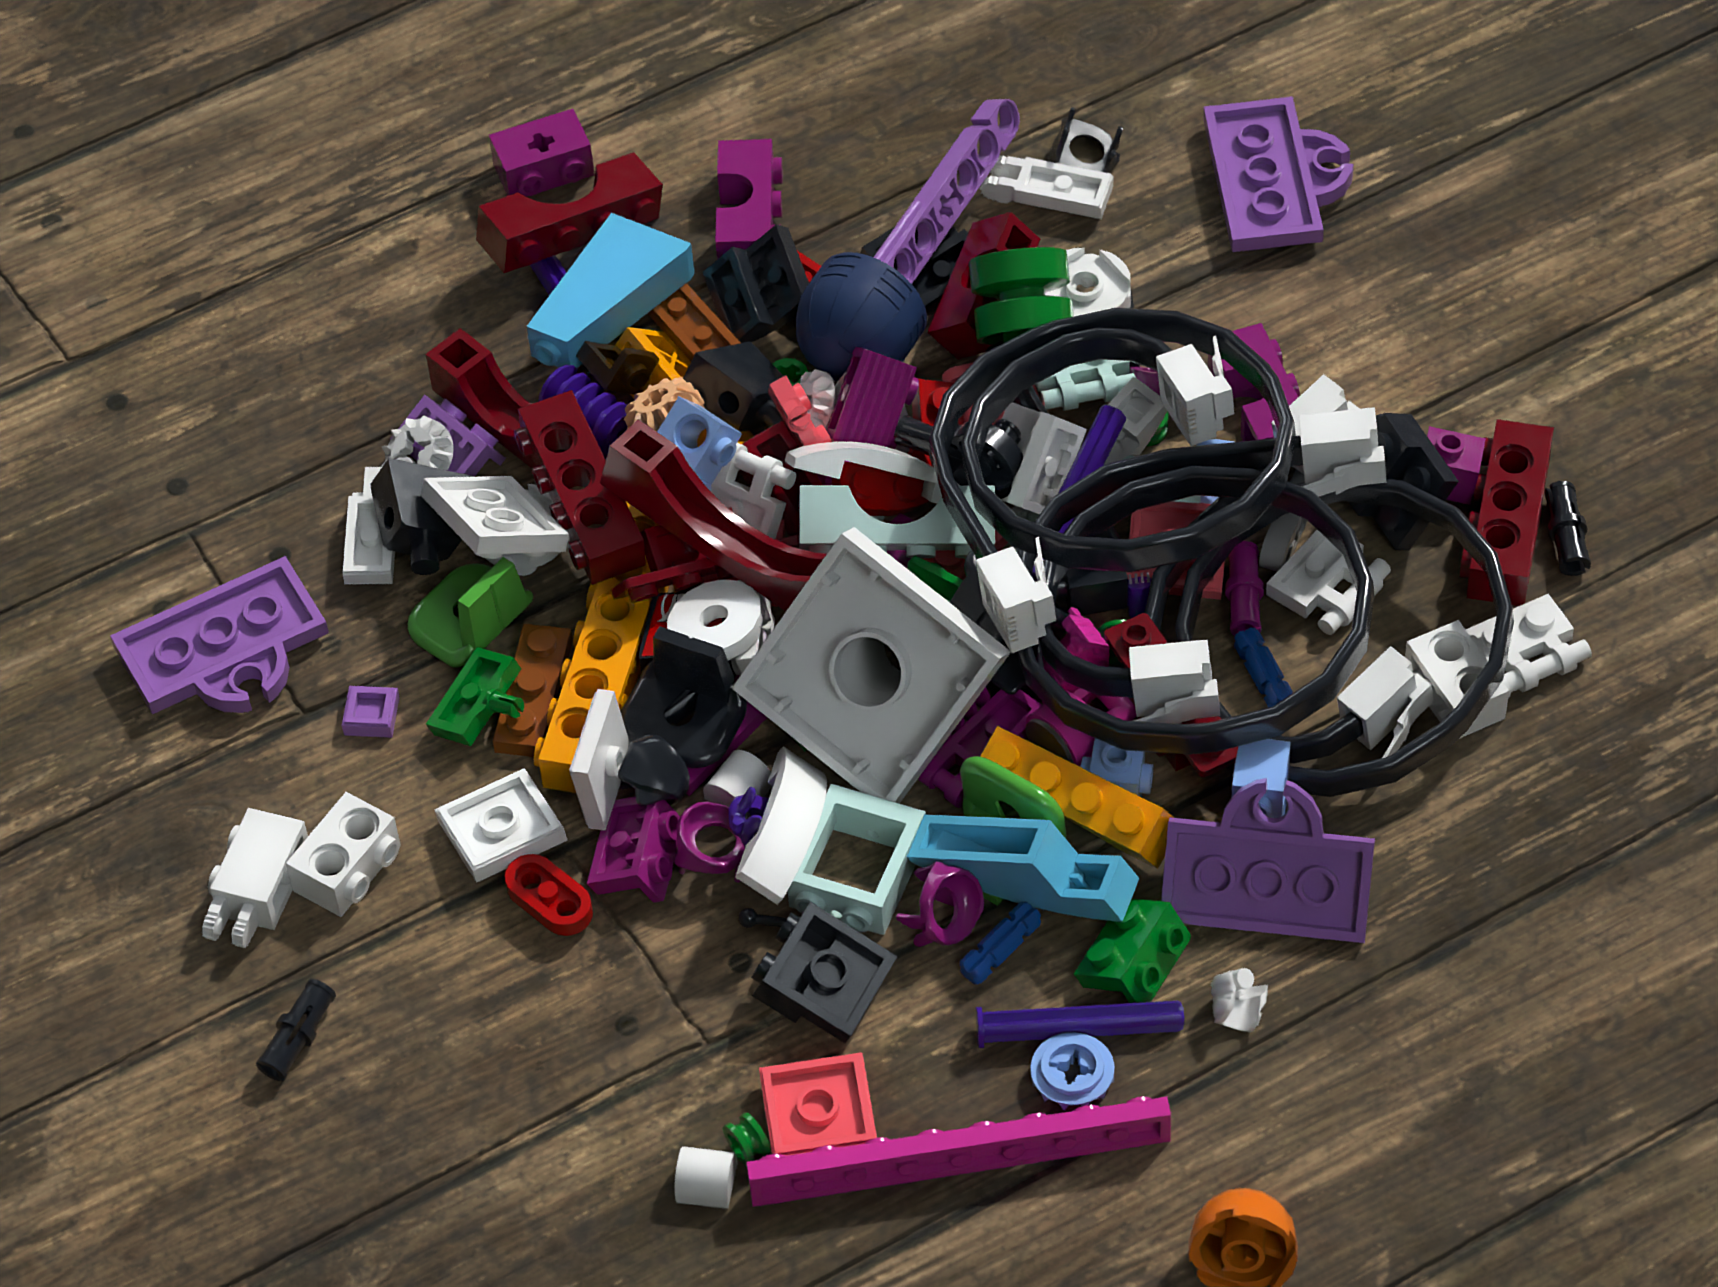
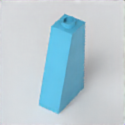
M611 213L527 325L531 357L536 358L547 366L560 368L565 365H574L578 368L583 363L577 358L576 354L585 341L601 344L610 343L623 333L627 327L632 326L693 277L695 273L691 243Z

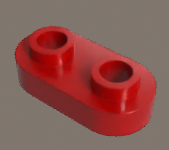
M526 854L514 859L508 865L505 871V883L509 897L548 930L557 935L569 936L583 931L590 924L593 909L588 891L550 860L541 855ZM532 883L539 884V886L534 889L525 888L527 885ZM567 911L574 912V914L569 916H560Z

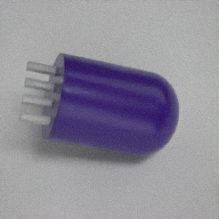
M1147 572V577L1143 576V573H1141V577H1137V573H1135V577L1131 578V574H1128L1127 606L1130 618L1144 613L1152 580L1149 577V572Z

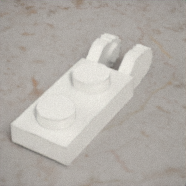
M1003 155L999 156L998 161L989 172L992 176L986 177L980 188L984 197L993 201L997 200L1001 203H1008L1014 200V202L1102 219L1113 189V176L1109 173L1029 157L1020 159Z

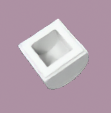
M735 750L704 787V799L729 807L733 799L744 795L749 787L755 788L756 795L765 797L773 787L768 783L771 772L753 754L744 750ZM747 812L745 819L749 817V812Z
M682 1147L678 1156L675 1175L676 1203L728 1209L737 1167L736 1153Z

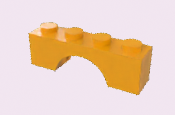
M999 726L996 727L980 757L987 758L1045 790L1059 804L1064 818L1156 869L1160 867L1166 853L1168 821L1170 817L1174 818L1164 808Z

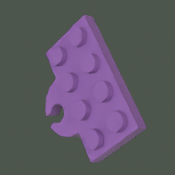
M1293 97L1204 107L1203 120L1232 252L1323 242L1324 229L1318 207L1332 204L1345 195L1352 183L1353 164H1348L1350 163V150L1347 145L1332 134L1320 130L1300 129ZM1333 162L1341 166L1335 169H1327L1320 164Z
M284 556L110 635L113 648L152 715L196 694L208 706L220 711L244 713L252 711L248 693L238 688L243 681L247 679L262 681L263 695L270 703L279 695L287 683L290 667L286 653L329 632L324 617L288 559Z
M1267 778L1255 780L1240 788L1226 804L1221 823L1169 818L1161 901L1170 902L1184 924L1365 943L1375 839L1323 833L1322 815L1312 796L1297 784L1286 781L1283 795L1288 802L1289 809L1285 815L1279 818L1266 816L1259 807V800L1268 789Z

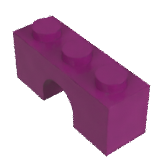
M772 139L718 140L717 178L720 204L740 205L716 208L715 244L717 259L732 246L746 250L774 226V218H782V192L774 191V185L783 184L782 157H774Z
M1262 323L1233 330V333L1271 366L1280 380L1286 400L1290 406L1300 396V391L1294 374H1287L1283 367L1282 352L1277 340L1269 339ZM1208 355V369L1215 377L1212 362L1213 356ZM1221 359L1223 375L1232 388L1233 399L1251 397L1259 400L1242 406V440L1274 438L1271 424L1274 419L1264 397L1257 388L1229 363Z

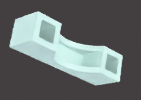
M800 485L799 549L815 553H828L843 532L855 527L886 553L887 550H906V557L912 558L914 555L922 559L936 557L935 550H955L956 558L966 559L968 553L972 551L946 508L942 496L937 505L924 517L910 523L890 524L879 521L862 510L855 501L849 485ZM959 486L993 545H995V529L975 510L969 486ZM988 486L995 493V486Z

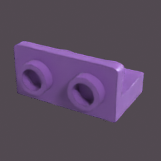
M424 395L407 417L416 420L421 419L424 415L438 421L449 431L454 450L448 471L475 477L489 458L499 465L506 459L493 448L498 440L477 423L472 429L464 425L462 422L467 415L446 398L439 405ZM406 419L404 420V422L401 424V426H400L398 429H400L403 425H405ZM414 440L413 452L409 455L417 461L419 460L418 453L425 449V447H422Z

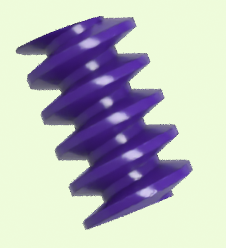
M574 365L562 366L550 374L543 384L539 394V401L572 390L606 460L610 445L627 430L628 426L624 421L627 415L625 412L627 405L624 402H617V398L610 392H604V389L598 383H591V379L585 373H577L578 369Z

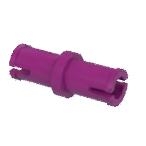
M1242 541L1237 544L1229 554L1230 579L1225 583V596L1230 601V630L1234 636L1239 631H1245L1250 627H1254L1261 632L1259 600L1264 596V583L1258 578V546L1249 541Z

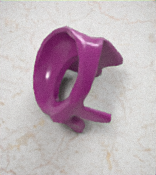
M705 801L695 803L684 810L677 824V852L674 857V863L679 868V874L683 875L686 869L700 873L723 874L730 872L736 867V876L745 847L741 839L729 827V807ZM721 826L733 833L736 845L733 851L725 856L710 857L698 850L695 838L704 828ZM735 877L734 882L739 883L740 880Z
M939 861L930 866L916 869L914 872L915 876L925 882L919 899L920 915L898 913L896 920L911 929H922V932L917 934L913 940L914 945L917 947L925 946L932 942L942 946L959 943L972 932L984 908L983 891L978 879L969 870L947 866ZM934 899L954 906L952 920L944 929L937 925L933 914Z

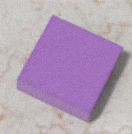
M349 686L342 721L344 735L392 738L400 699L398 688Z

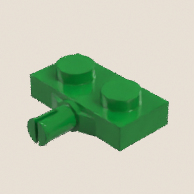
M476 647L427 721V727L434 736L472 746L493 713L498 712L512 718L520 717L521 715L518 711L522 713L524 711L523 699L507 695L506 692L522 668L514 657Z

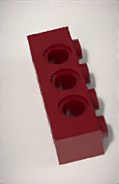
M570 390L519 408L520 428L514 430L518 448L523 457L531 455L535 464L532 467L535 484L541 495L549 493L553 504L549 505L551 516L569 533L571 542L567 543V548L575 569L580 570L584 568L591 585L646 566L644 539L626 501L600 484L606 460L573 391ZM559 449L566 450V451L561 452V453H555V452H553V451L559 450ZM573 487H584L581 490H570ZM592 524H600V525H603V526H601V527H599V528H589V527H588V526H590V525H592Z
M1497 419L1494 437H1484L1486 440L1481 466H1488L1487 475L1479 474L1474 491L1473 502L1481 503L1480 512L1471 511L1469 521L1497 552L1511 604L1521 606L1526 602L1550 463L1554 427ZM1464 549L1459 577L1468 579L1466 598L1493 602L1486 573Z

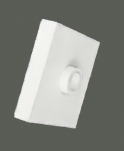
M597 689V692L594 693L569 770L586 824L590 829L606 830L621 783L618 771L630 743L615 692L611 690Z
M525 768L435 809L438 822L476 883L507 869L508 865L520 856L539 854L567 841L563 826Z

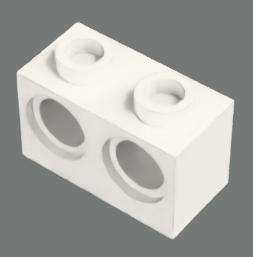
M1459 620L1411 639L1406 643L1405 658L1412 663L1413 673H1418L1432 684L1434 702L1429 707L1441 722L1456 708L1488 661L1485 658L1483 646L1475 635L1470 636ZM1505 676L1468 731L1460 738L1505 719L1508 698L1511 695L1510 686Z
M345 792L286 862L293 891L342 917L353 903H358L363 899L368 891L370 882L382 867H388L395 860L401 846L395 818Z

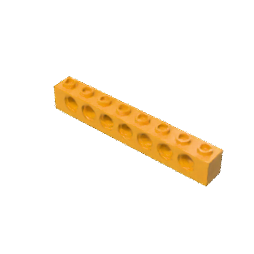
M627 503L640 532L646 528L659 525ZM646 556V566L594 585L590 584L586 600V608L588 610L585 621L579 620L577 622L573 639L575 651L572 659H565L561 670L560 685L562 690L559 698L551 699L547 713V725L549 728L545 738H538L534 750V766L540 767L543 788L576 793L569 770L580 739L576 737L581 736L594 693L597 692V689L614 691L619 709L621 710L641 674L639 651L652 598L636 603H631L629 596L614 600L611 589L624 579L650 573ZM669 586L658 588L659 593H667Z

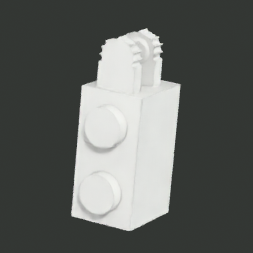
M252 808L247 809L241 824L235 825L230 832L227 844L228 852L221 866L216 865L211 872L208 892L212 895L213 901L203 921V937L216 941L219 939L228 919L235 920L237 922L232 930V944L246 948L257 926L271 930L275 929L293 890L286 862L308 837L304 821Z

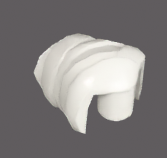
M1247 968L1216 975L1211 983V994L1214 997L1212 1005L1215 1017L1214 1023L1243 1032H1253L1260 1022L1262 1015L1260 1011L1267 1002L1268 985L1252 986L1254 976Z

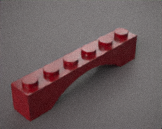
M639 419L610 445L600 480L601 485L743 583L752 587L784 611L788 610L827 555V553H815L794 548L770 538L747 524L729 510L704 485L689 466L677 445Z

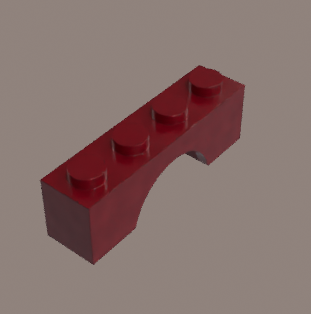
M635 152L596 165L593 190L579 200L563 204H550L532 200L517 192L480 205L478 207L476 241L502 272L507 273L588 244L611 213L639 224H646L658 219L663 184Z
M459 328L426 353L432 390L443 399L446 398L467 415L468 419L489 432L501 445L530 468L534 467L535 464L531 455L522 456L514 435V430L520 428L518 409L531 403L524 399L508 382L498 367L492 352ZM559 449V450H555V451H553V452H555V453H561V452H564V451H566V450Z

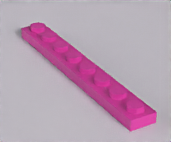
M1137 1097L1122 1104L1103 1107L1085 1105L1065 1113L1052 1115L1033 1113L1020 1120L1000 1123L982 1121L962 1129L949 1131L930 1129L919 1133L917 1136L898 1139L879 1137L871 1139L864 1144L840 1148L836 1146H822L808 1153L788 1156L770 1154L762 1157L760 1160L746 1162L753 1207L1171 1142V1112L1167 1097L1154 1099Z

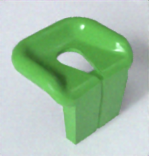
M504 557L493 567L483 564L463 565L449 573L413 608L408 618V632L412 640L422 649L451 667H461L466 664L476 647L486 648L502 630L533 601V593L523 587L514 563ZM457 604L459 611V619L453 613L454 608Z
M973 756L967 758L962 763L960 775L963 788L964 816L1006 818L998 802L1000 800L1012 806L1018 812L1020 819L1051 820L1067 840L1063 811L1056 800L1045 790L987 758ZM983 892L984 898L995 905H998L1003 900V898Z

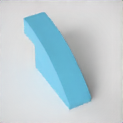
M924 814L907 855V858L912 863L922 868L939 861L947 866L969 870L978 879L984 893L1016 903L1025 901L1032 905V907L1090 919L1123 922L1139 881V877L1122 856L1078 854L1051 820Z

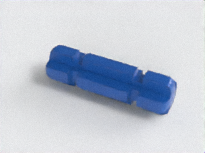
M1250 627L1245 631H1239L1234 638V647L1240 658L1247 660L1244 665L1259 692L1266 695L1263 699L1268 708L1273 707L1294 692L1288 682L1282 681L1285 676L1269 648L1263 646L1265 641L1259 630Z
M1024 901L1008 913L1011 918L1002 919L977 944L979 950H971L960 961L961 974L973 984L982 983L992 973L991 966L997 968L1024 941L1023 935L1030 936L1040 926L1041 914L1035 907Z

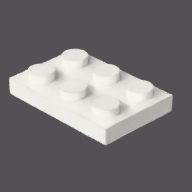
M512 476L423 479L421 496L476 555L488 559L501 558L503 554L522 553L530 557H544L547 555V552H566L569 533Z

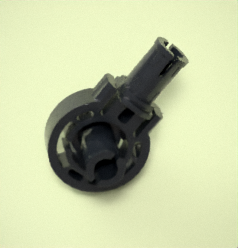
M908 415L903 416L895 428L894 437L896 439L894 443L928 455L934 467L929 444L933 426ZM1004 419L998 420L994 425H990L979 460L986 486H995V494L1000 499L1010 494L1012 482L1024 457L1017 445L1021 441V438H1019L1021 435L1020 430L1014 423ZM968 422L962 425L957 423L948 452L954 480L960 486H969L961 454V443Z

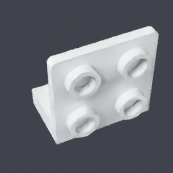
M1011 403L1005 409L1002 419L1014 423L1020 430L1021 435L1019 438H1021V441L1017 445L1024 457L1012 482L1010 494L1001 500L1040 514L1051 498L1058 494L1079 452L1087 429L1042 411L1038 412Z

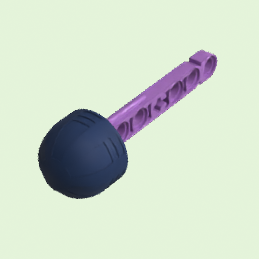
M990 99L985 100L971 118L973 125L964 128L874 257L860 253L845 252L833 255L823 263L801 295L796 315V337L799 347L807 361L817 370L827 372L833 380L839 381L843 374L847 372L855 347L864 348L901 362L905 360L923 334L927 324L925 305L912 283L999 159L1000 151H1005L1015 137L1020 120L1017 106L1012 100ZM998 111H999V115H1000V124H999V127H998V120H997ZM978 140L980 145L979 157L977 153ZM957 170H959V185L957 184ZM916 227H917V230H918V242H917V246H916V243H915V231H916ZM895 257L897 260V270L894 269Z

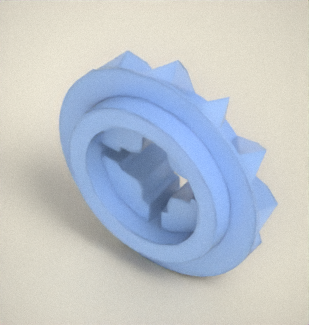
M1076 1032L1058 1034L1043 1042L1035 1051L1031 1061L1032 1085L1036 1086L1041 1092L1044 1102L1048 1100L1057 1102L1063 1110L1069 1105H1089L1091 1101L1097 1098L1104 1099L1110 1084L1114 1083V1061L1107 1047L1092 1036ZM1078 1058L1080 1073L1083 1075H1077L1075 1082L1067 1084L1065 1072L1063 1071H1068L1070 1065H1073L1074 1059Z

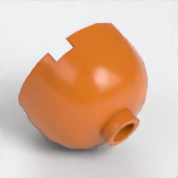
M1239 1188L1229 1189L1213 1196L1196 1214L1189 1237L1188 1255L1190 1263L1192 1261L1197 1268V1277L1208 1287H1266L1269 1285L1270 1287H1281L1293 1275L1298 1259V1244L1292 1217L1277 1199L1263 1191Z

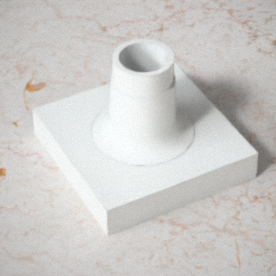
M854 527L839 536L732 689L857 790L900 804L1011 651ZM884 643L897 656L901 671L895 668L888 660Z

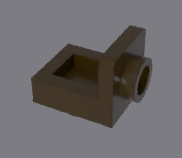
M585 341L576 354L577 358L589 370L587 372L588 377L594 383H598L608 391L634 395L639 393L642 387L646 385L651 373L660 361L654 352L624 348L621 351L618 346Z

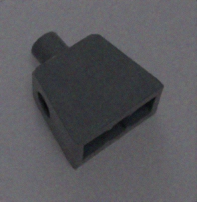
M749 341L695 353L683 379L686 382H690L695 390H698L704 400L703 405L707 411L739 432L762 427L767 430L783 421L768 394L769 384L782 378L783 374L754 344Z
M388 458L371 482V493L383 546L390 551L410 554L411 570L419 575L434 574L440 568L439 561L447 560L461 543L462 539L421 496L423 479L473 476Z

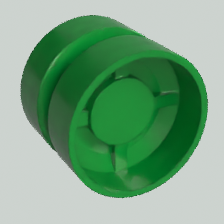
M1054 247L1011 249L984 254L968 262L972 294L998 298L999 300L974 310L977 343L984 345H995L999 341L1005 343L1034 327L1074 316L1072 299L1045 295L1046 292L1057 290L1070 283L1068 257L1065 249Z

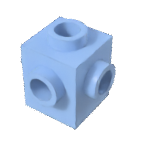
M1095 738L1092 757H1083L1081 768L1142 797V794H1150L1153 780V764L1145 763V752L1122 750Z

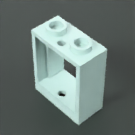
M831 784L826 793L822 814L811 844L788 889L789 907L795 908L802 913L807 905L812 902L856 931H871L884 935L916 865L907 858V855L924 814L926 815L925 811ZM833 830L895 848L875 894L812 875Z

